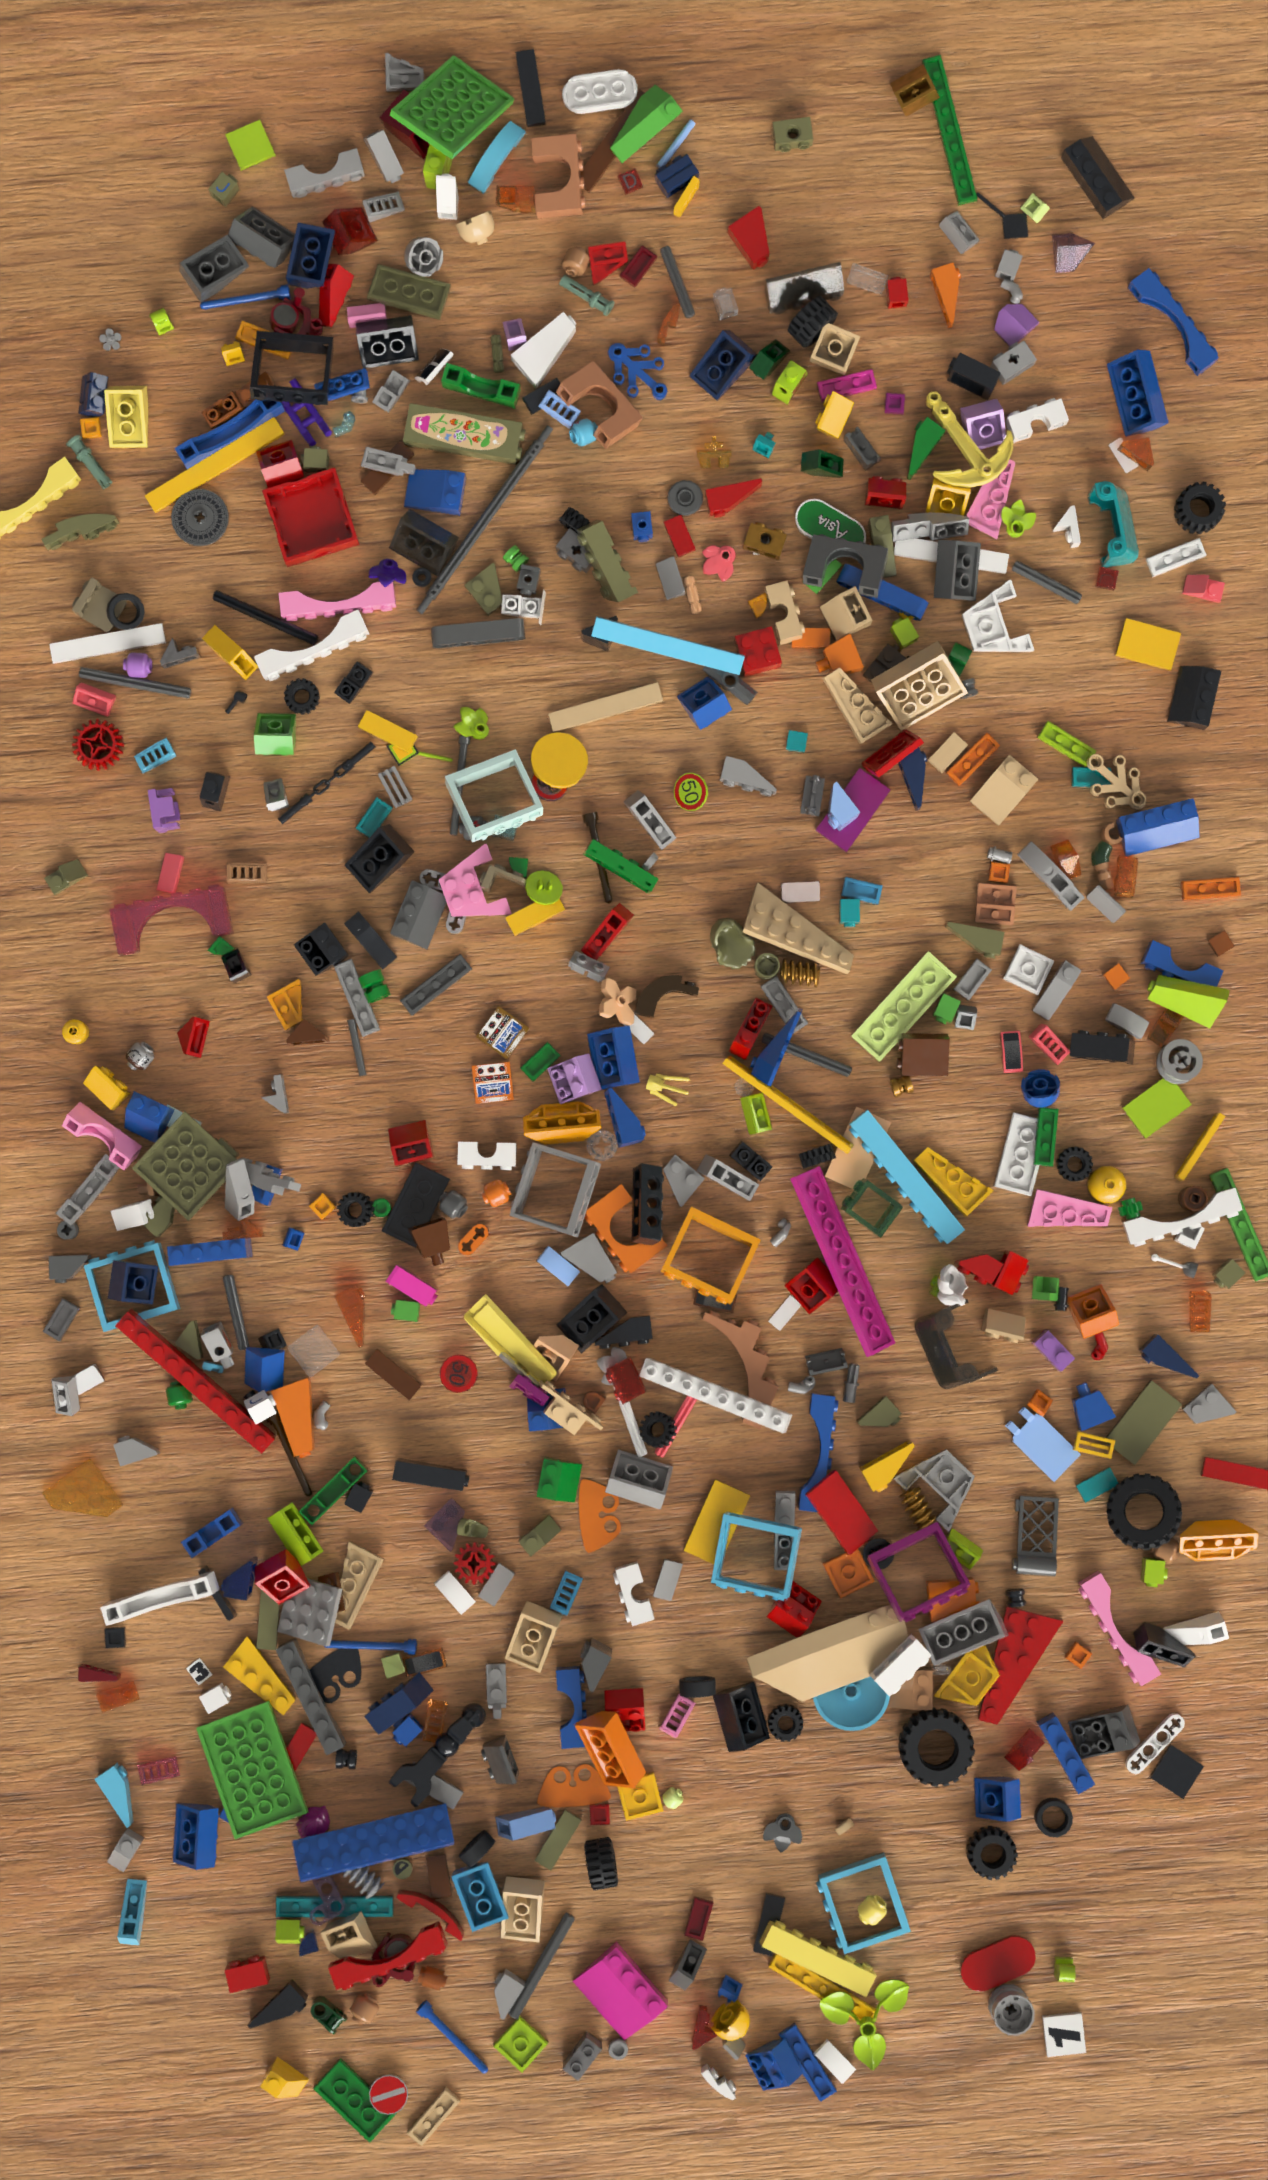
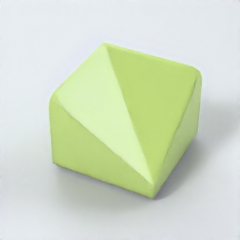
M1032 193L1020 209L1038 223L1050 207Z
M400 1652L381 1658L387 1679L406 1671Z

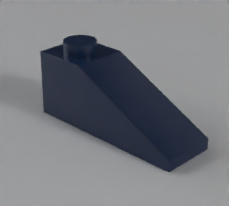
M919 747L898 763L916 811L920 810L922 805L925 762H927L925 752L921 751Z
M1154 1334L1139 1349L1142 1353L1140 1355L1141 1358L1148 1364L1151 1362L1152 1364L1193 1378L1199 1377L1159 1334Z

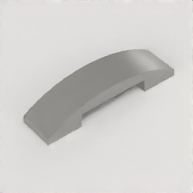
M105 1154L93 1168L94 1170L71 1198L66 1200L56 1214L69 1225H72L104 1190L120 1167L111 1162L109 1156Z

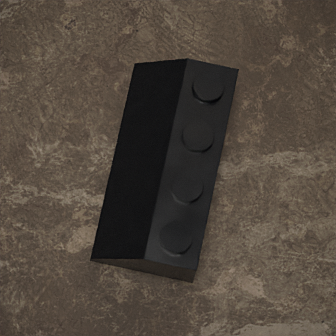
M1093 136L1079 139L1064 149L1061 159L1102 219H1105L1135 199Z

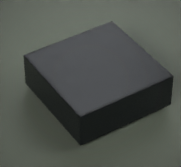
M125 1627L105 1628V1648L126 1647Z

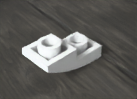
M503 595L501 614L539 618L542 598Z
M449 1571L434 1583L461 1615L475 1603V1600Z
M828 2039L813 2053L842 2084L856 2070Z
M708 2064L701 2067V2074L717 2092L731 2100L736 2098L735 2091L737 2089L731 2080L728 2081L725 2076L718 2080V2073L714 2068L710 2069Z

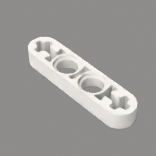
M1169 1714L1127 1757L1125 1766L1129 1772L1133 1774L1142 1772L1178 1735L1185 1725L1184 1719L1179 1714ZM1173 1718L1175 1720L1179 1718V1726L1176 1727L1175 1725H1173L1170 1728V1730L1173 1732L1170 1734V1732L1166 1728H1164V1726L1166 1725L1169 1728L1173 1724L1171 1720ZM1160 1731H1164L1167 1734V1738L1163 1742L1158 1741L1156 1738ZM1146 1745L1153 1747V1753L1149 1756L1143 1753V1748ZM1140 1753V1755L1146 1760L1143 1762V1760L1140 1759L1137 1763L1139 1767L1137 1769L1135 1767L1131 1769L1132 1764L1130 1762L1132 1760L1136 1762L1140 1758L1139 1756H1137V1754Z

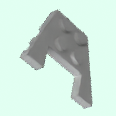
M945 1449L896 1475L893 1479L906 1491L919 1477L925 1480L948 1503L936 1517V1520L949 1531L975 1476Z

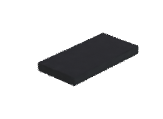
M415 1162L382 1232L417 1248L408 1228L431 1220L439 1203V1198L444 1193L450 1179Z

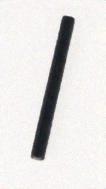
M218 590L213 594L214 601L309 644L315 645L318 641L316 634Z

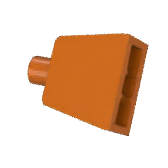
M851 634L826 647L823 650L825 659L815 662L819 673L828 669L832 672L837 668H841L847 675L861 672L864 668Z

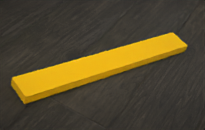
M275 417L154 489L146 494L145 497L154 512L157 513L178 500L183 494L198 488L285 434Z
M728 1056L722 1063L848 1154L853 1148V1143L773 1085L770 1087L751 1074L752 1070L734 1057Z

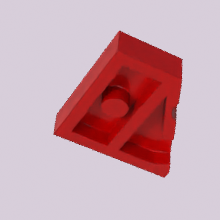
M625 241L588 247L593 285L598 284L628 262Z

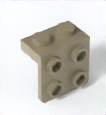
M91 577L89 581L87 580L82 587L83 592L80 597L75 598L72 604V611L101 630L110 632L114 625L109 621L106 610L111 598L117 594L105 588L99 581ZM121 600L115 606L114 612L117 619L127 604L126 600Z
M498 864L494 866L489 865L487 872L482 873L479 881L482 891L490 893L496 876L524 887L526 883L523 874L516 871L509 873L505 870V867Z

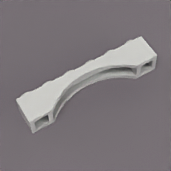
M359 610L342 616L330 635L313 647L292 652L269 649L254 656L265 681H273L278 679L280 674L284 672L291 673L297 670V666L302 664L309 665L317 657H327L332 654L331 651L337 648L342 650L355 640L359 642L366 639V635L369 632Z
M1230 1188L1214 1193L1202 1210L1185 1219L1173 1222H1158L1140 1216L1124 1221L1122 1224L1128 1243L1130 1245L1134 1244L1137 1247L1146 1244L1145 1240L1151 1238L1153 1241L1163 1239L1164 1234L1170 1232L1172 1235L1182 1233V1229L1190 1227V1230L1199 1228L1202 1222L1208 1221L1211 1224L1220 1221L1219 1217L1227 1215V1218L1239 1215L1238 1211L1243 1209L1236 1188Z
M211 1571L116 1599L100 1608L105 1624L108 1626L158 1608L213 1595L220 1588L215 1572Z

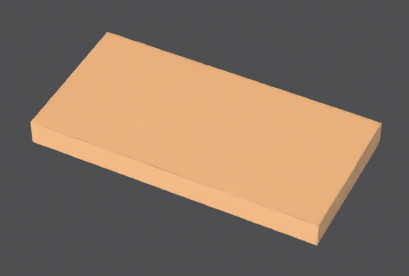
M856 1107L849 1123L865 1110ZM872 1114L887 1133L891 1122ZM848 1123L843 1137L853 1143L854 1146L848 1154L837 1147L835 1152L836 1158L831 1160L824 1177L860 1192L875 1156L872 1152L867 1153L861 1146L863 1141L860 1137L855 1138L849 1131L851 1126Z

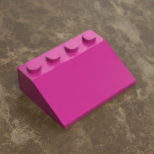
M617 1941L573 1980L574 1984L623 2040H626L653 2021L668 2007V2000Z

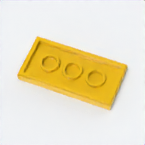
M715 1479L683 1551L714 1564L723 1514L731 1512L742 1515L750 1495ZM730 1524L726 1549L737 1527L736 1524Z

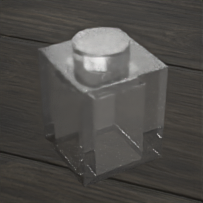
M724 287L716 290V293H713V302L719 321L737 316L738 307L732 288L726 289Z

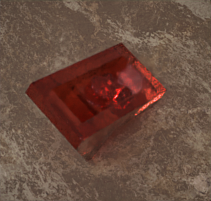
M1029 1728L1004 1758L1020 1771L1033 1762V1756L1045 1742Z
M699 2005L692 2039V2049L694 2050L718 2036L711 2027H707L710 2020L707 2006Z

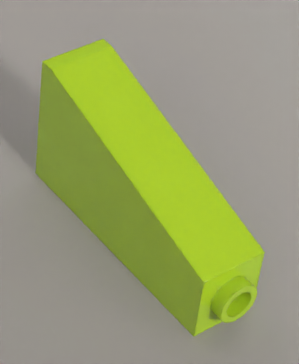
M1158 975L1156 980H1151L1148 985L1147 991H1149L1147 999L1205 1027L1211 1028L1225 1006L1230 990Z

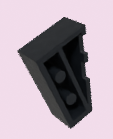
M1078 1030V1033H1072L1070 1056L1080 1059L1104 1060L1113 1063L1125 1062L1133 1065L1135 1041L1128 1038L1126 1034H1116V1037L1108 1036L1109 1033L1097 1032V1035H1090L1089 1031Z

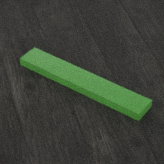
M1228 1168L1209 1175L1216 1193L1236 1188ZM1237 1191L1243 1210L1238 1211L1239 1215L1227 1219L1253 1280L1256 1282L1268 1277V1260Z

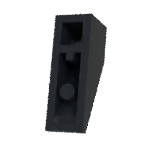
M359 911L344 923L382 969L397 958Z
M1144 1622L1133 1632L1137 1652L1181 1667H1185L1196 1657L1194 1652L1158 1626Z
M292 1979L250 2020L248 2027L251 2029L291 2016L296 2011L298 2013L301 2012L307 2005L308 1995Z

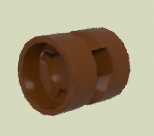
M1200 1186L1185 1187L1178 1195L1179 1205L1187 1211L1202 1210L1208 1203L1207 1192Z

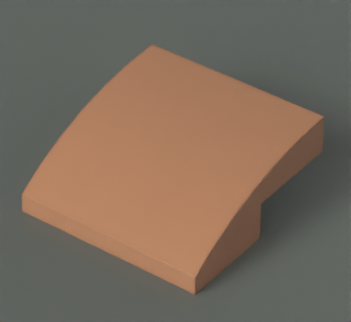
M978 882L975 922L1013 925L1017 886Z

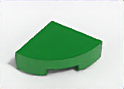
M509 857L512 870L523 874V877L527 878L528 859Z
M219 936L207 951L215 955H226L235 948Z

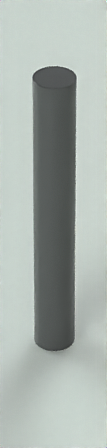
M350 1019L347 1022L359 1077L365 1076L367 1073L355 1019Z

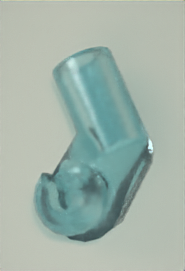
M344 412L342 424L332 428L335 437L348 433L353 429L355 416L352 412Z

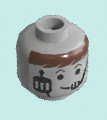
M146 1042L134 1043L126 1053L127 1065L135 1071L137 1069L145 1070L155 1058L154 1049Z

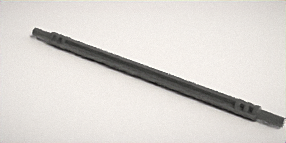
M547 425L538 439H535L532 445H530L442 572L425 593L426 597L416 609L417 612L423 614L432 600H435L457 567L544 447V442L553 431L550 426Z

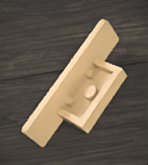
M542 1380L538 1382L541 1388L554 1396L543 1411L545 1415L573 1435L577 1433L586 1420L599 1430H602L603 1426L598 1416L593 1413L591 1415L586 1413V1408L580 1403H572L570 1401L571 1397L563 1391L561 1393L555 1390L556 1387L551 1382H543Z

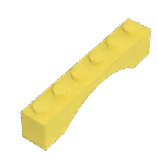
M65 457L49 467L42 486L27 502L16 508L0 511V539L5 533L14 531L19 523L31 519L32 514L44 510L49 502L61 498L66 490L73 489L79 484L81 478Z

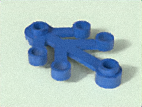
M615 343L610 346L608 355L614 361L615 374L613 381L616 385H622L625 380L622 373V363L628 367L629 387L627 388V394L629 397L635 398L638 395L636 375L652 389V395L655 399L662 400L666 397L667 387L663 383L655 382L642 370H661L664 367V360L657 357L652 361H632L628 357L639 355L643 358L650 355V347L648 345H641L639 348H626L621 343ZM645 348L648 352L643 354L641 350ZM615 350H620V351H621V354H620V355H616V354L614 353V351H615ZM660 361L662 365L656 366L655 362ZM617 376H621L622 380L616 381L615 378ZM660 387L663 389V392L658 393L656 389ZM630 389H635L636 393L631 394L629 391Z

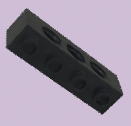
M641 1163L633 1168L631 1242L652 1246L660 1242L663 1236L661 1220L663 1218L662 1183L664 1176L660 1166Z

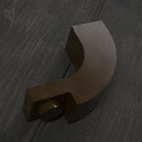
M679 975L658 978L642 991L636 1005L635 1014L654 1018L656 1005L662 996L671 992L698 996L699 987H696V983L685 981V984H681L682 976Z

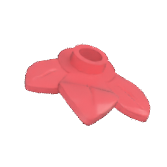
M715 545L704 549L702 553L708 559L703 565V573L707 575L718 573L722 582L728 580L734 571L732 563L736 558L735 550L730 546H722L720 548ZM724 552L729 553V557L727 559L723 558Z

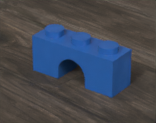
M231 1508L181 1543L189 1556L193 1558L241 1526L243 1522L234 1508Z

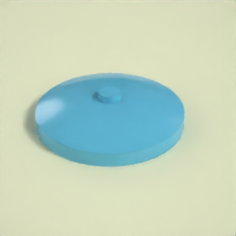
M871 1676L813 1697L816 1709L822 1718L832 1726L847 1731L862 1730L876 1723L886 1711L890 1696Z

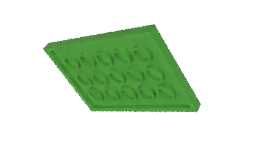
M453 55L391 109L390 116L444 155L453 159L513 104L515 98Z
M270 1700L196 1728L234 1839L308 1813Z

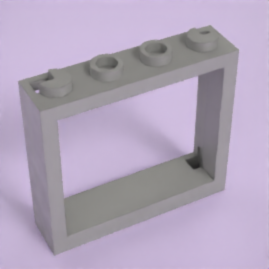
M533 1142L530 1151H527L528 1159L522 1167L521 1181L515 1188L516 1196L510 1204L512 1207L509 1216L578 1237L601 1163ZM542 1151L587 1165L567 1228L522 1214Z

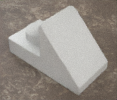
M1075 505L1070 506L1053 530V532L1068 530L1065 532L1066 542L1070 543V548L1078 547L1081 543Z

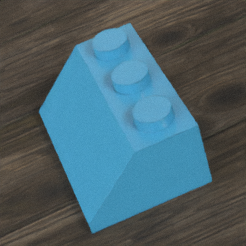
M488 1862L476 1863L470 1868L465 1866L453 1872L451 1877L472 1932L509 1918Z

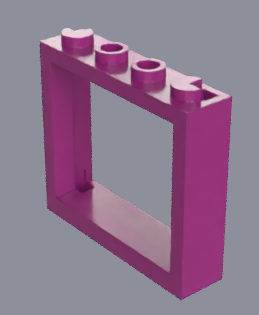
M938 1522L870 1554L867 1558L899 1622L903 1620L909 1622L916 1618L915 1614L921 1611L923 1614L933 1609V1605L937 1603L943 1605L951 1600L950 1597L955 1594L958 1597L968 1592L967 1588L971 1585ZM934 1535L959 1585L902 1612L877 1563Z

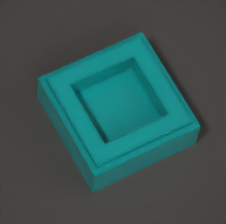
M789 730L786 750L805 753L808 733Z

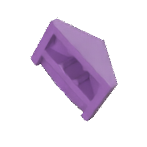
M1007 304L998 313L994 331L1010 347L1012 344L1020 342L1040 322L1023 304Z

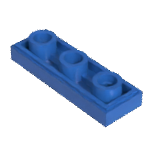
M363 368L330 379L328 401L369 389L367 370ZM323 382L314 384L315 389L323 390Z

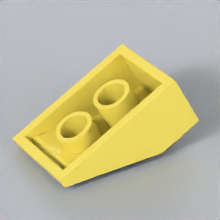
M147 386L107 387L104 390L109 447H148Z

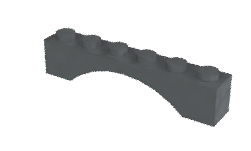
M296 1638L278 1646L276 1652L326 1755L343 1748L346 1744L345 1738L316 1687L305 1656Z

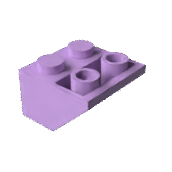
M589 1053L547 1068L560 1104L602 1090Z

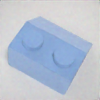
M835 782L830 793L827 816L829 820L827 821L834 830L837 828L838 831H841L858 817L860 811L841 786Z

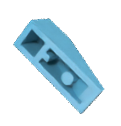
M117 1762L98 1775L95 1781L126 1828H128L133 1823L128 1773Z
M127 1879L117 1936L120 1944H140L147 1881Z

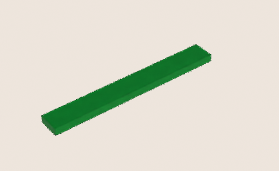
M938 55L922 59V64H924L940 97L933 101L932 104L958 206L977 201V195L942 57Z

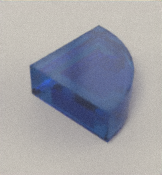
M314 1931L309 1932L303 1938L299 1947L300 1956L319 1951Z

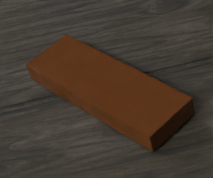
M401 440L389 451L390 453L403 456V458L407 459V462L414 456V453ZM372 469L361 480V483L376 495L394 475Z
M376 1349L365 1363V1365L408 1400L422 1386L379 1349Z

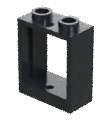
M959 353L957 358L953 357L949 365L947 381L988 401L1001 372Z

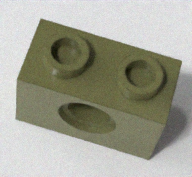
M810 117L775 121L772 123L775 151L788 152L794 148L804 150L812 146L813 132ZM794 133L798 137L790 138L788 135Z

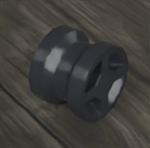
M1018 1588L1005 1591L1006 1596H1008L1007 1607L1026 1605L1023 1597L1025 1589Z

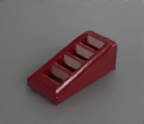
M87 1664L78 1666L79 1682L117 1681L121 1678L120 1673Z

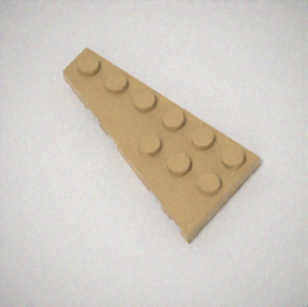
M756 884L742 933L845 974L850 972L854 958L852 953L762 885Z

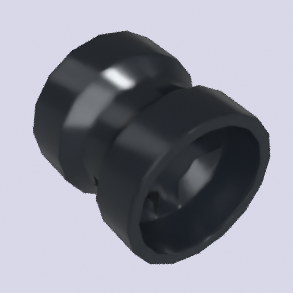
M337 1750L335 1768L342 1769L343 1767H348L351 1770H355L357 1750Z

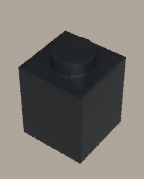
M363 1481L360 1483L356 1482L344 1504L362 1513L374 1491L370 1489L371 1486Z

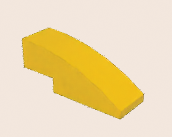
M560 899L549 905L535 902L507 916L505 919L514 936L561 913L565 908Z

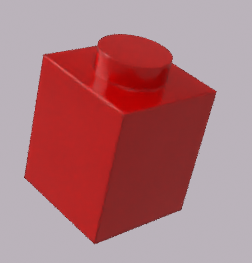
M893 277L887 280L886 295L888 309L907 307L909 300L906 278Z

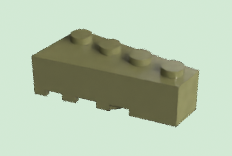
M595 520L577 529L579 534L577 539L580 545L585 548L586 560L589 564H592L594 569L592 573L595 580L599 581L601 585L600 592L603 598L619 603L638 593L636 587L632 588L629 583L631 577L628 571H625L620 565L622 559L619 553L611 547L614 543L603 521Z

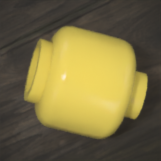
M868 1895L858 1906L859 1919L864 1924H878L887 1913L886 1902L878 1895Z

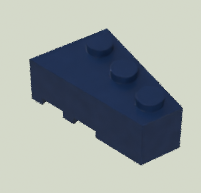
M420 1672L406 1683H400L393 1689V1693L388 1692L381 1698L382 1701L380 1703L376 1701L368 1707L370 1711L364 1717L378 1735L417 1708L434 1691Z

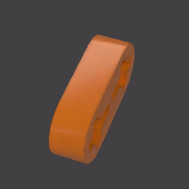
M483 1224L475 1225L459 1242L458 1249L463 1255L474 1253L489 1235L488 1228ZM476 1228L485 1229L483 1232L485 1234L484 1237L479 1236L476 1240L473 1238L477 1233L475 1231ZM472 1239L474 1241L470 1246L472 1250L464 1252L462 1250L464 1248L463 1242L468 1243Z

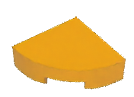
M765 593L748 601L756 619L766 609L767 597Z

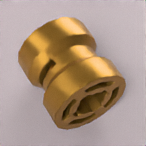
M909 1076L889 1080L895 1098L905 1092L908 1094L914 1092Z

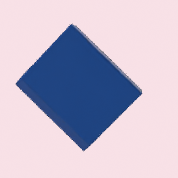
M289 1227L282 1245L298 1251L305 1233Z

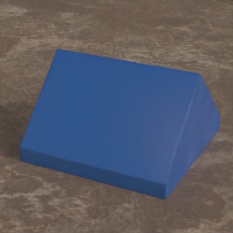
M246 1347L244 1384L258 1392L263 1390L267 1392L283 1387L285 1350Z

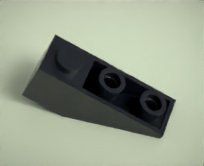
M650 1315L629 1318L596 1341L595 1346H599V1349L611 1348V1344L618 1343L619 1347L629 1346L632 1341H638V1344L649 1343V1339H653Z

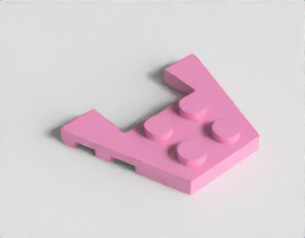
M487 844L481 846L439 879L452 917L512 914L506 898L487 904L474 867L493 861Z

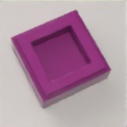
M886 393L884 413L903 415L905 394Z

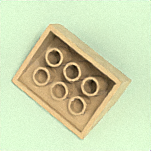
M938 641L871 679L876 693L901 731L968 693Z

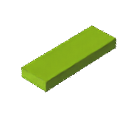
M1049 721L1046 722L1037 737L1083 767H1087L1088 757L1096 752L1095 749Z

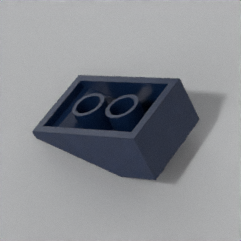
M722 330L689 377L713 398L719 400L747 370L757 356V353L731 330Z

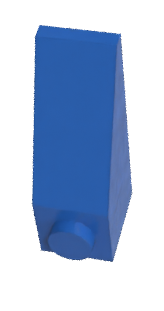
M612 1088L607 1089L604 1094L618 1147L641 1143L646 1135L644 1126H641L640 1120Z

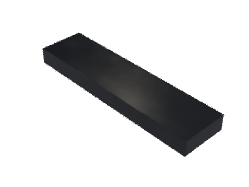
M534 49L515 52L527 127L546 125Z

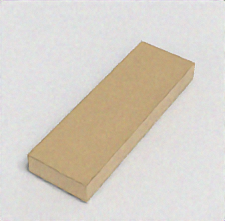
M445 2087L407 2131V2134L422 2146L458 2105L461 2099Z

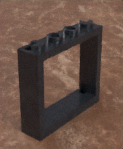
M257 331L250 383L251 399L328 405L334 351L333 337ZM263 349L325 354L323 390L259 385Z

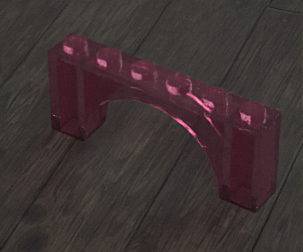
M217 884L208 886L207 890L202 891L201 888L191 889L188 894L182 895V892L170 894L171 897L168 898L156 896L152 898V901L148 902L136 900L133 901V905L126 906L125 903L114 905V908L109 910L118 955L125 956L140 953V937L146 923L156 913L171 907H185L201 914L207 921L214 937L234 934L225 888Z

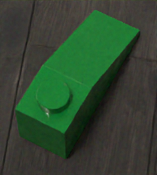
M928 417L924 422L920 420L914 429L916 433L907 476L909 480L912 479L946 431Z

